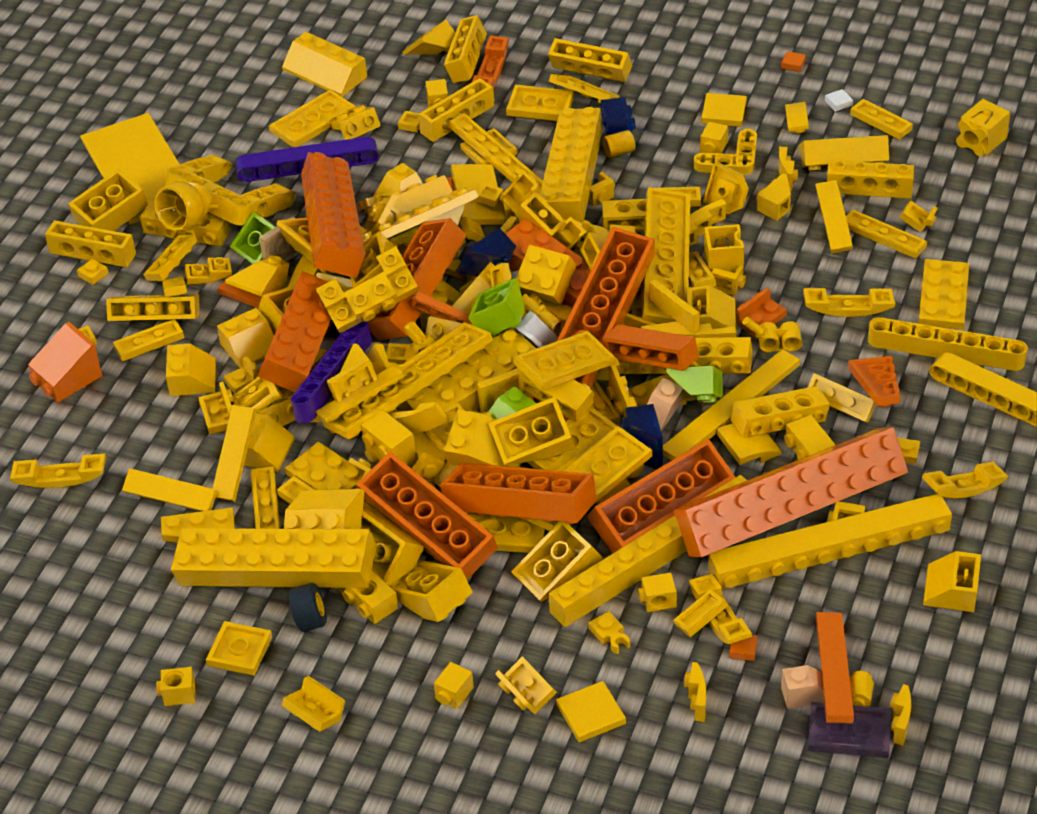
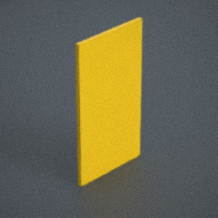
M149 112L80 135L84 146L103 179L115 170L120 169L143 189L147 203L155 201L156 194L165 186L167 169L179 165ZM143 211L129 220V225L141 221L140 216Z

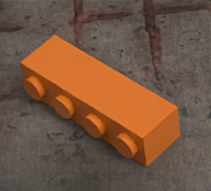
M619 324L603 336L604 347L618 360L684 371L699 358L696 338L692 336Z

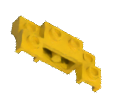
M523 170L502 193L500 199L522 221L526 218L571 250L586 233L582 224L571 216L565 221L535 191L539 186L536 179Z
M396 246L376 257L384 271L345 293L336 278L316 289L339 333L363 321L372 320L376 314L383 310L387 311L394 308L396 303L420 291Z

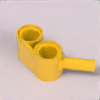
M745 317L742 321L743 325L756 333L760 349L764 352L781 351L782 349L785 351H796L802 347L800 327L796 322H785L780 326V329H777V326L772 322H765L759 325L749 317Z

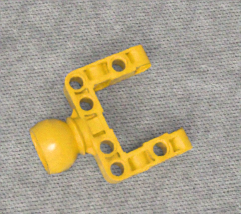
M211 154L168 168L165 186L156 194L154 203L157 217L163 226L173 231H184L193 228L208 212L235 225H244L253 211L266 218L291 207L295 201V192L274 183L239 195L214 183L228 175L230 168H232V163Z

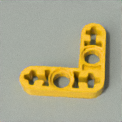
M743 129L739 132L736 154H696L694 156V169L702 173H711L714 163L725 162L728 163L725 166L743 175L751 174L755 164L756 131Z

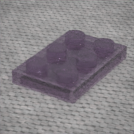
M811 702L808 751L889 758L891 709L853 705V723H827L824 703Z

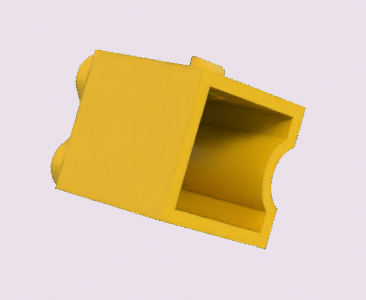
M985 99L980 100L961 116V120L958 122L961 134L956 139L957 145L961 148L967 147L972 149L977 156H987L1007 138L1011 112Z
M739 224L704 227V260L711 272L713 268L733 273L736 272L738 266H742L744 269V244L740 240L741 230ZM726 237L729 241V247H727Z

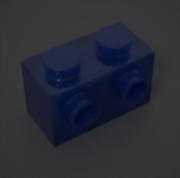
M625 97L601 100V116L606 135L626 130L632 133V130L636 129L631 105H627Z

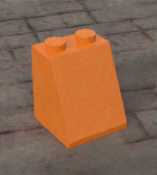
M70 322L65 323L28 364L31 382L35 386L38 385L42 388L44 394L47 397H52L57 403L102 377L95 344Z

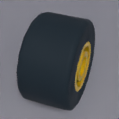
M310 583L292 588L289 592V603L298 629L305 632L324 627L327 623V612L319 587L315 583Z

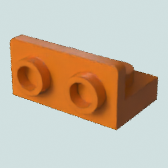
M765 288L738 307L736 325L757 338L756 333L743 325L742 321L745 317L751 318L759 325L765 322L776 324L787 316V309L770 299L771 290Z

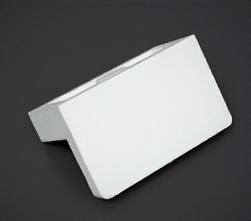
M531 311L528 312L516 327L535 348L554 343L558 339V336Z

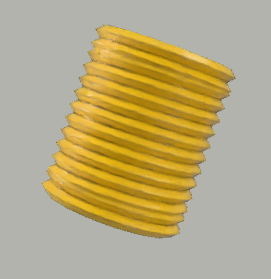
M626 130L604 136L603 147L609 158L634 152L635 140L631 131Z

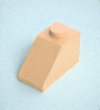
M664 377L651 394L642 414L644 429L657 436L660 435L682 402L683 388Z
M809 665L782 669L781 690L787 709L824 703L821 671Z

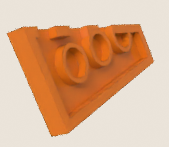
M892 356L848 360V370L877 406L890 407L892 404H900V391L898 382H896L897 377L894 372L895 367Z

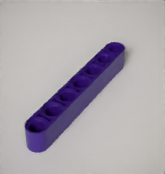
M360 137L241 155L236 159V170L240 181L252 182L301 174L308 152H320L330 158H342L349 163V167L374 163L378 160L379 153L374 138Z
M363 321L342 332L291 397L296 422L308 423L313 421L317 416L316 411L324 407L332 397L327 380L340 373L353 344H358L364 353L372 344L368 321Z

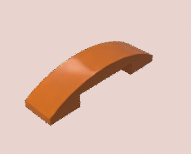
M489 36L485 46L484 59L478 74L474 75L472 82L481 78L493 86L494 89L504 65L509 38Z

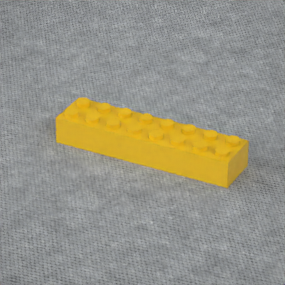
M566 108L559 112L540 196L565 221L570 216L579 222H584L590 186L593 181L603 133L601 108Z
M181 528L171 572L180 586L299 587L315 583L318 587L368 588L377 545L369 529Z

